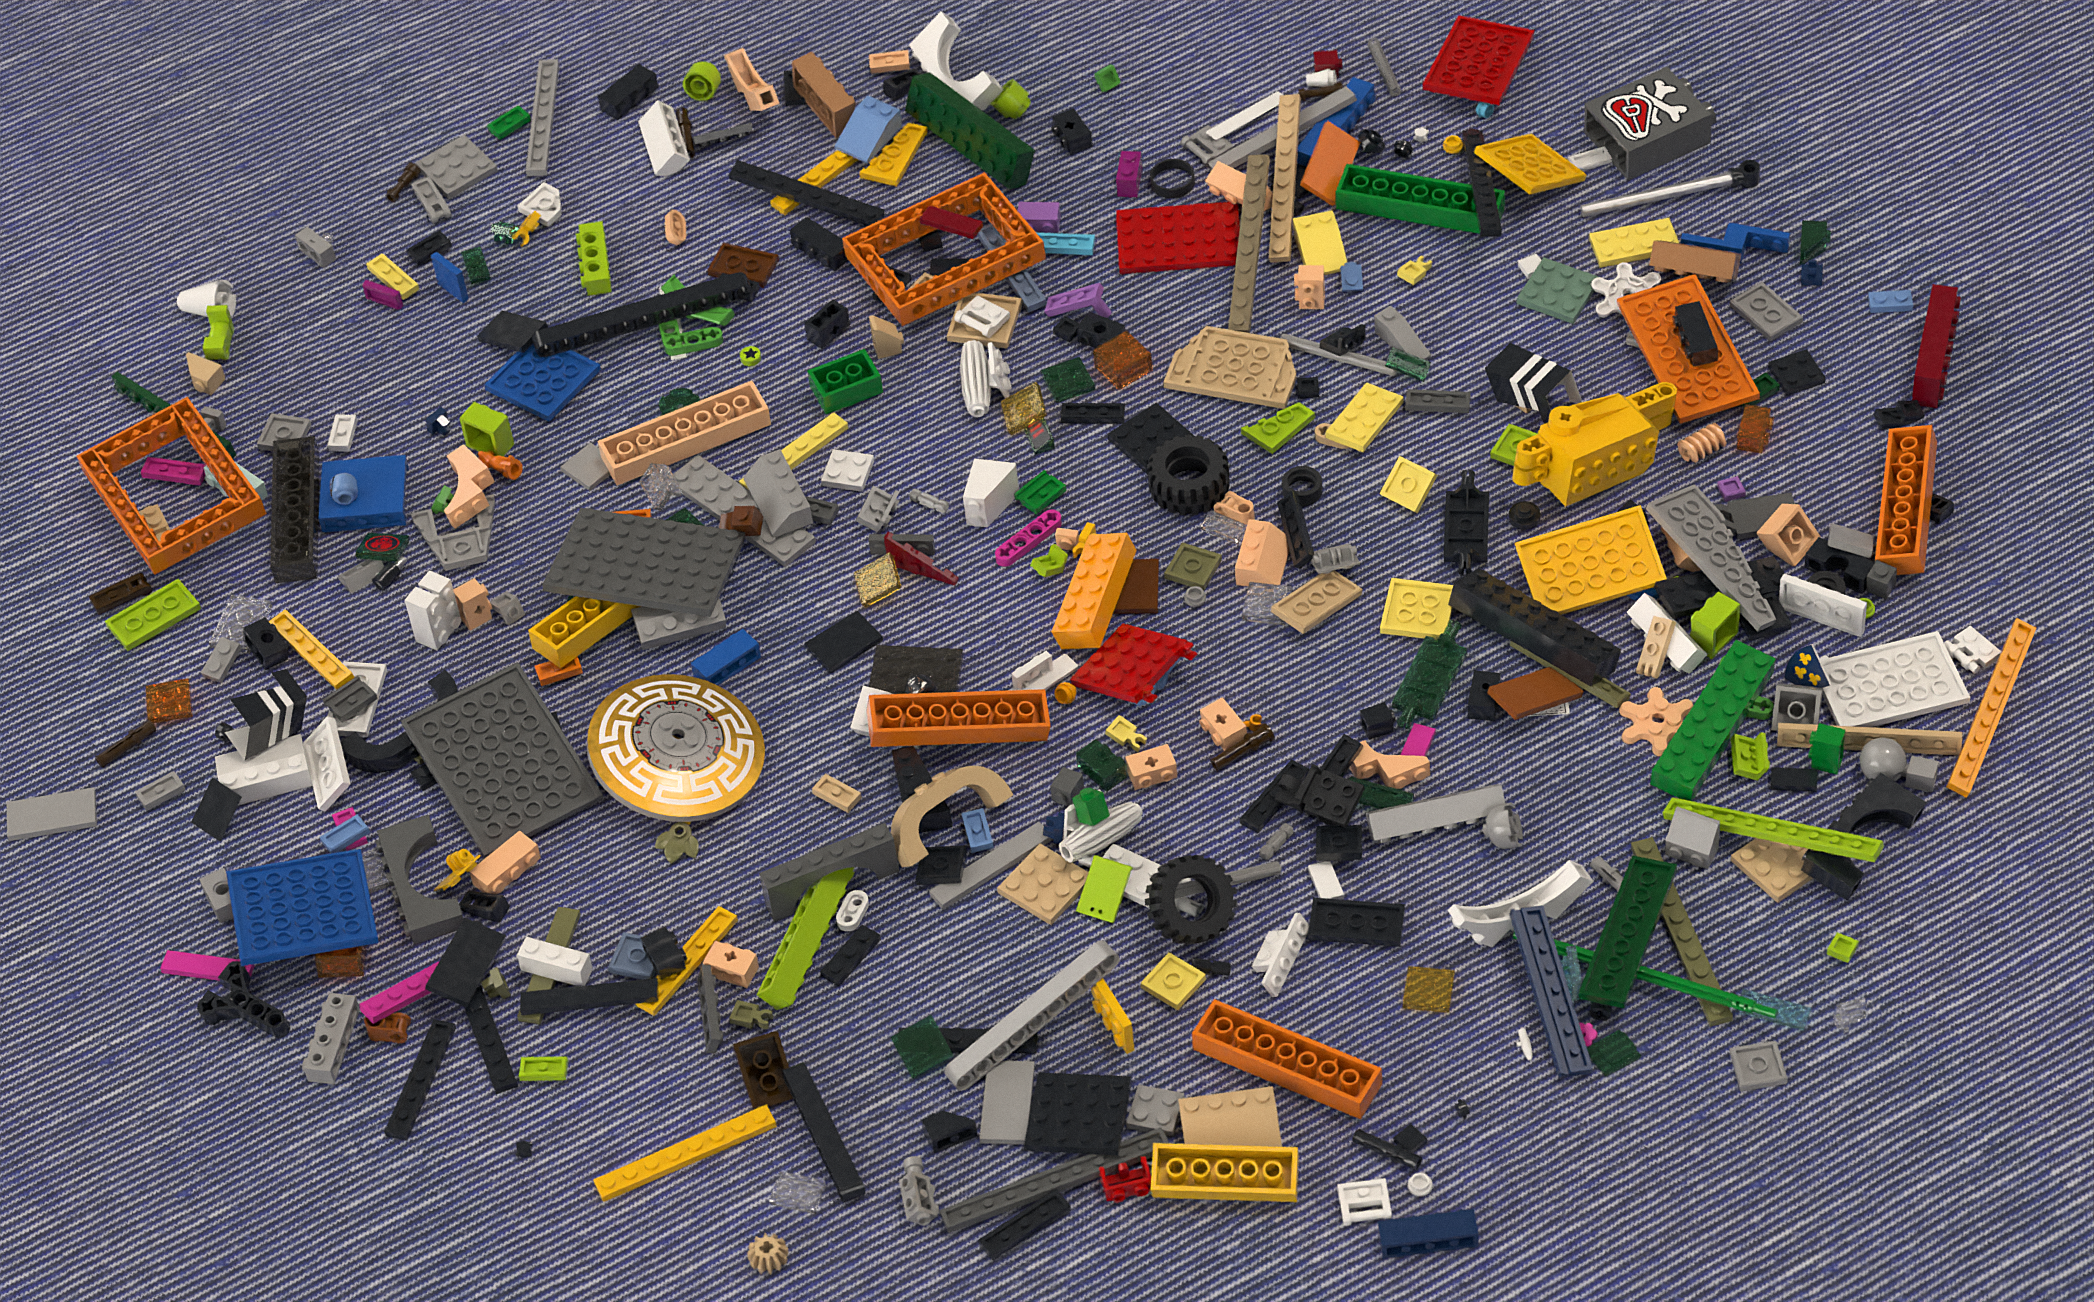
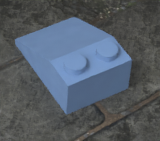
M867 95L855 108L835 144V149L868 163L901 129L900 109Z

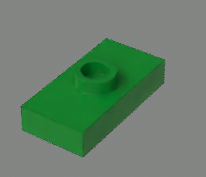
M517 105L487 124L488 131L501 140L531 121L529 113Z

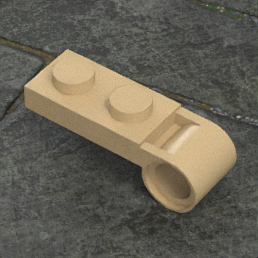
M158 504L148 506L139 511V514L145 517L149 528L154 530L160 542L162 533L171 529Z

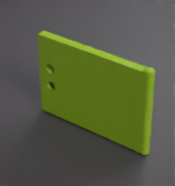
M1094 855L1076 912L1114 923L1133 867Z

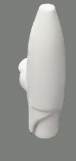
M1522 1028L1518 1031L1520 1042H1516L1517 1047L1521 1046L1526 1058L1531 1061L1532 1048L1526 1029Z

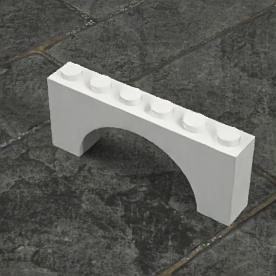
M940 12L909 45L914 51L912 55L922 63L920 66L925 72H931L980 110L984 111L1003 89L997 80L985 71L967 81H955L949 69V54L951 46L961 30L951 17Z

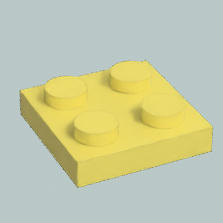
M1399 456L1380 495L1418 513L1438 475Z
M1169 952L1141 982V988L1174 1009L1179 1010L1206 980V974Z

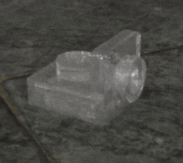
M1865 998L1837 1004L1836 1014L1833 1015L1836 1027L1841 1029L1843 1035L1849 1033L1850 1022H1858L1866 1018L1867 1003Z

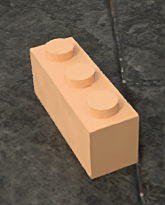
M518 831L469 871L473 885L483 893H501L507 885L518 879L523 872L538 862L541 858L538 845L521 831Z

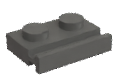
M357 676L325 697L323 703L343 723L378 698L376 693Z

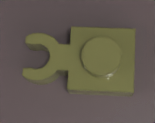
M737 1000L729 1020L730 1024L751 1029L754 1023L758 1024L762 1029H769L768 1021L763 1019H773V1012L768 1009L760 1011L757 1004Z

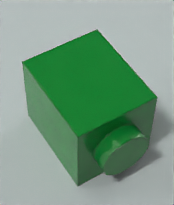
M1085 788L1080 791V794L1072 798L1079 822L1094 826L1110 816L1102 791Z

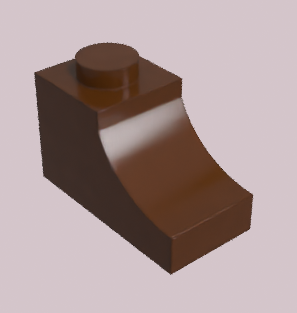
M734 506L733 512L721 514L719 528L745 532V536H761L764 516L755 506Z

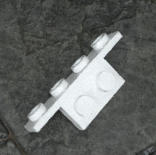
M1045 651L1011 673L1013 688L1010 690L1045 689L1046 691L1078 670V665L1067 654H1063L1052 662V655Z
M1300 913L1294 914L1287 930L1268 932L1252 965L1256 972H1266L1262 985L1272 997L1278 996L1308 934L1309 924Z

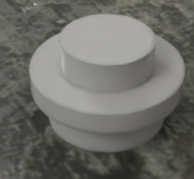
M1192 586L1187 589L1184 595L1185 603L1192 607L1201 606L1206 601V594L1202 588Z

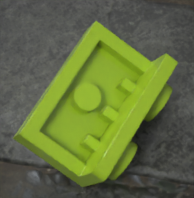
M1760 732L1755 739L1734 734L1730 738L1734 774L1758 781L1764 773H1767L1770 767L1767 754L1768 743L1766 742L1765 733Z

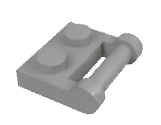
M1209 125L1191 136H1184L1180 142L1181 146L1191 150L1202 159V163L1209 167L1207 162L1234 148L1224 137L1215 140L1208 135L1206 131L1212 129ZM1196 144L1200 145L1204 150H1206V151L1208 152V154H1207L1206 152H1204V151H1203L1200 147H1198Z

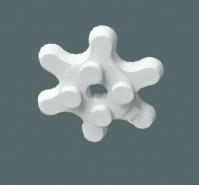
M1623 262L1617 265L1616 271L1618 275L1615 279L1606 280L1600 277L1593 279L1591 285L1594 291L1606 296L1603 302L1597 304V314L1600 317H1607L1612 313H1621L1617 305V298L1623 297L1626 293L1633 294L1658 286L1661 282L1660 274L1650 272L1644 277H1637L1632 273L1631 265Z

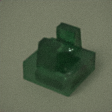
M502 221L491 225L494 241H501L502 235H504L505 244L513 242L512 236L518 231V225Z

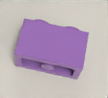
M1019 202L1018 212L1035 232L1059 233L1061 218L1059 202Z

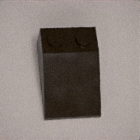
M778 1030L733 1044L732 1049L753 1110L766 1104L770 1107L793 1099L782 1075V1070L789 1068Z

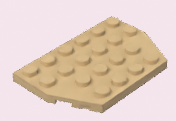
M1206 326L1197 336L1189 340L1190 343L1186 347L1175 352L1163 382L1164 388L1285 409L1296 382V371L1286 339Z

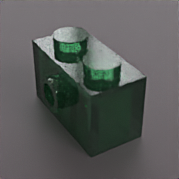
M1097 739L1076 753L1077 767L1106 792L1127 778V765L1124 759L1120 756L1117 757L1106 744L1100 743Z

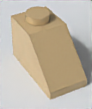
M873 315L869 316L873 346L878 359L902 353L901 344H904L902 332L897 331L895 324Z
M188 352L186 357L194 388L201 393L204 392L212 395L225 380L222 366Z

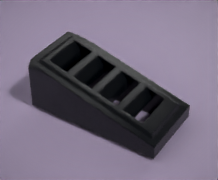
M912 68L883 81V93L894 101L909 93L911 77L921 73Z
M1932 493L1931 504L1935 505L1931 506L1930 519L1937 524H1941L1953 513L1954 503Z
M469 890L459 903L461 911L494 922H501L510 908L504 895Z

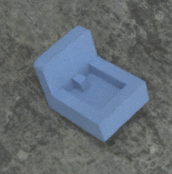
M1348 262L1344 266H1340L1342 292L1363 291L1361 264L1357 265L1356 262Z

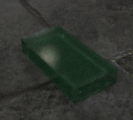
M1392 347L1385 367L1424 382L1431 362Z

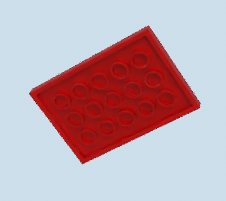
M1458 15L1423 82L1422 90L1500 105L1534 38L1535 30Z
M1216 202L1116 210L1120 274L1236 266L1240 232L1237 202L1236 204Z

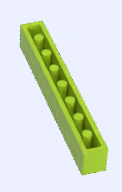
M855 867L829 873L807 888L757 993L761 999L774 1009L780 1010L794 1003L796 999L795 994L804 982L806 970L813 963V955L821 946V938L829 929L830 925L828 923L838 910L837 904L846 893L845 887L854 876L853 870Z

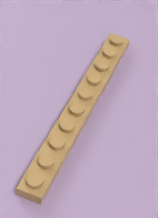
M1300 94L1280 95L1269 247L1270 263L1291 261L1301 106Z

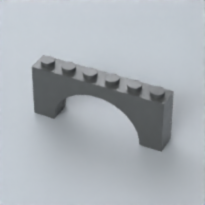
M427 814L377 830L379 839L375 840L378 852L384 853V856L381 857L384 870L389 869L390 873L386 874L390 887L395 886V890H392L395 903L400 902L401 904L400 907H397L400 919H406V923L403 924L406 937L411 936L413 944H417L457 931L463 921L457 897L446 900L432 899L417 892L409 883V873L414 861L425 850L438 844L429 815Z
M886 823L760 872L759 876L765 905L773 921L775 922L795 914V906L801 894L815 881L834 871L850 867H863L872 870L878 880L899 872L894 838Z

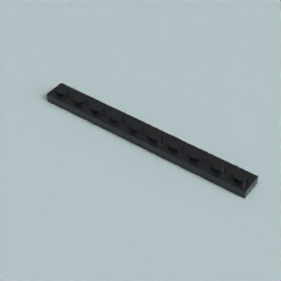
M1477 129L1462 130V141L1480 237H1501L1502 228L1490 166L1474 153L1476 146L1485 144L1483 131Z

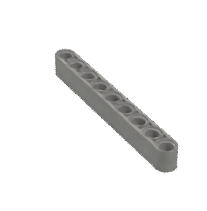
M1098 941L952 1060L944 1071L947 1078L959 1091L971 1087L1112 971L1119 963L1120 958L1105 941Z

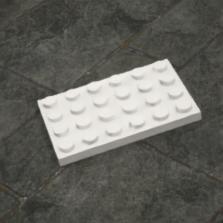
M1938 631L1830 657L1829 663L1823 666L1832 685L1824 687L1822 695L1837 726L1874 727L1970 703V696Z

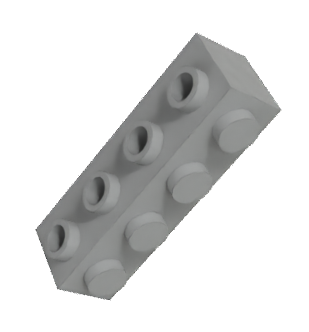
M329 993L327 1001L323 1002L321 1019L316 1022V1033L314 1039L310 1040L309 1054L307 1058H304L302 1070L305 1072L308 1081L335 1084L360 1010L356 996Z

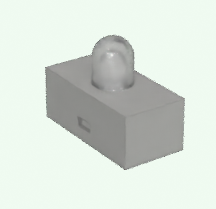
M307 226L295 235L299 250L321 267L325 268L336 260L333 246L331 245L334 241V236L331 233L319 236Z

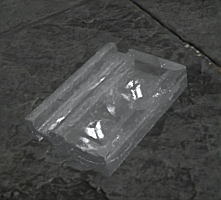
M780 1171L779 1178L776 1180L769 1198L770 1205L816 1214L823 1195V1189L826 1187L825 1180Z

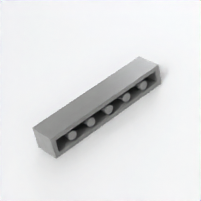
M1494 784L1365 813L1370 837L1374 841L1377 840L1379 844L1389 842L1391 837L1398 835L1400 839L1412 837L1413 832L1422 831V834L1435 832V827L1444 826V829L1457 827L1458 822L1466 821V824L1477 823L1479 818L1487 816L1491 809L1505 804L1502 785Z

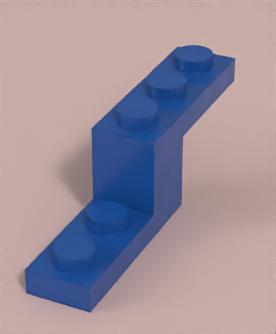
M1728 223L1723 240L1682 233L1680 244L1740 253L1741 264L1747 246L1788 253L1790 233Z

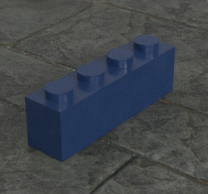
M1459 1209L1453 1212H1435L1430 1215H1412L1407 1218H1388L1383 1221H1377L1382 1259L1479 1246V1233L1474 1209Z

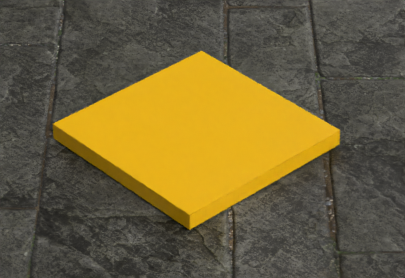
M1531 133L1476 146L1474 151L1476 155L1530 195L1585 181L1587 176L1586 173Z

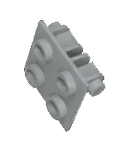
M1348 543L1314 551L1311 563L1318 574H1328L1333 570L1351 568L1354 565L1360 564V561L1355 555L1357 554L1356 546H1351Z

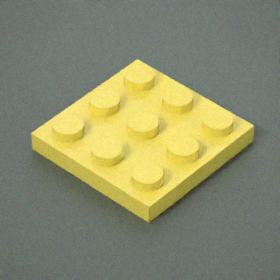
M1391 578L1380 625V633L1446 641L1453 607L1448 605L1453 585Z

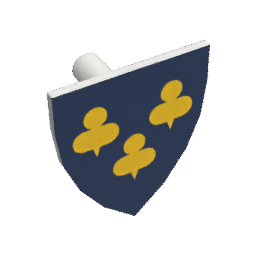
M1813 644L1805 646L1796 651L1790 658L1786 666L1784 678L1795 685L1818 688L1830 686L1832 684L1823 667L1829 663V658L1826 655L1819 658Z

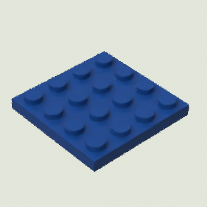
M532 344L524 353L516 352L484 386L486 391L550 422L601 370L599 363L572 350L548 357H540L536 353L534 344Z

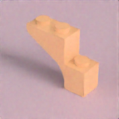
M1365 740L1360 742L1363 745V749L1349 767L1357 781L1378 773L1389 792L1401 789L1408 784L1421 781L1430 776V761L1427 757L1380 754L1374 751Z

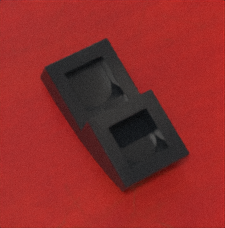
M1917 400L1898 401L1894 408H1879L1874 412V417L1881 430L1905 426L1919 421L1925 416Z

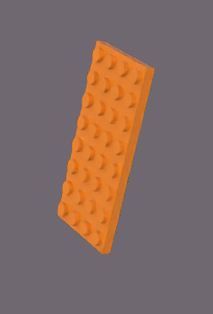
M1696 274L1617 298V305L1658 383L1669 382L1676 386L1677 394L1673 412L1680 424L1760 399V393ZM1700 301L1718 346V361L1693 367L1691 360L1685 356V345L1680 343L1679 329L1674 327L1672 316L1675 315V306Z

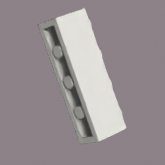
M1646 593L1627 611L1632 618L1630 622L1639 630L1642 628L1646 632L1644 634L1645 638L1647 637L1653 616L1675 621L1653 597ZM1676 622L1665 658L1669 657L1672 660L1670 664L1678 672L1683 670L1690 674L1708 654Z

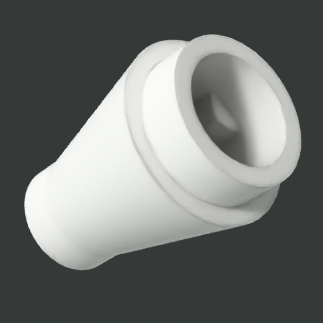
M1326 69L1313 74H1307V86L1321 87L1334 85V83H1337L1335 70Z

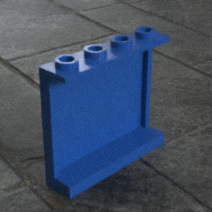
M406 455L322 462L318 518L322 532L406 525L407 518L404 511L406 471H409ZM340 473L351 474L357 480L358 496L347 505L335 502L330 494V480Z

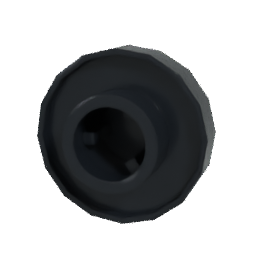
M1362 129L1358 134L1360 148L1365 153H1382L1386 145L1382 141L1383 137L1375 130Z
M1522 501L1515 503L1509 510V522L1517 529L1530 530L1540 522V509L1532 502Z

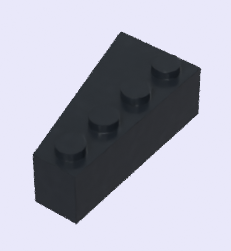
M914 746L892 750L902 803L916 793L914 790L925 783L928 785L932 782V777ZM945 800L923 815L919 823V833L953 827L951 811Z

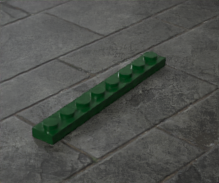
M118 371L111 376L117 392L122 395H128L134 403L139 402L147 411L157 413L171 406ZM213 431L233 459L237 454L232 443Z

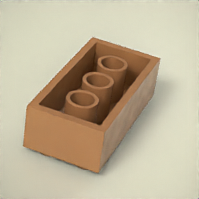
M811 51L792 61L793 87L805 99V102L833 136L837 138L842 134L852 116L856 102L851 95L849 96L845 92L844 86L835 80L831 70L825 68L821 58L816 57Z
M1655 240L1653 241L1649 266H1655L1654 270L1669 272L1670 269H1673L1675 274L1687 276L1690 273H1696L1697 278L1710 279L1711 276H1714L1716 281L1728 283L1732 279H1737L1741 254Z

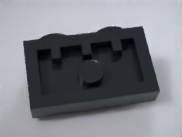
M1360 324L1353 329L1343 327L1320 340L1319 348L1337 356H1342L1363 344L1366 338V325Z

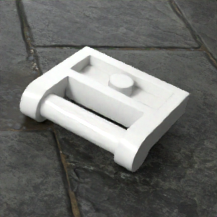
M977 295L963 310L957 311L954 320L960 324L965 323L982 332V335L990 338L1010 318V312Z
M1385 1178L1338 1184L1344 1226L1351 1225V1222L1392 1218ZM1375 1205H1382L1383 1208L1353 1213L1349 1212V1209Z

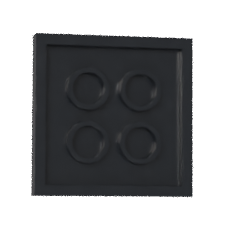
M1157 402L1107 434L1108 440L1147 475L1150 455L1158 446H1162L1164 441H1171L1176 436L1180 438L1185 437V435L1196 436Z

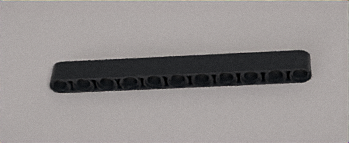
M737 272L538 330L532 335V341L537 355L548 357L746 299L752 294V288L746 274Z

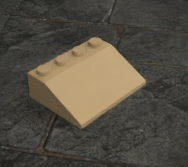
M1273 1086L1178 1099L1184 1144L1282 1147Z

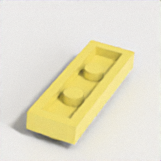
M383 253L366 263L368 270L386 286L400 291L402 300L419 290L418 284Z

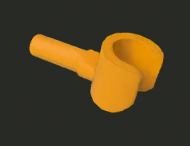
M1254 714L1250 717V721L1243 723L1246 725V728L1249 727L1251 731H1256L1261 728L1262 717Z

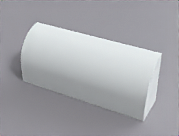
M657 100L638 122L655 174L669 176L680 171L690 159L673 107Z

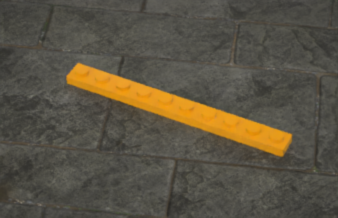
M2018 618L2012 624L1946 788L1966 798L1971 792L2036 631V627Z

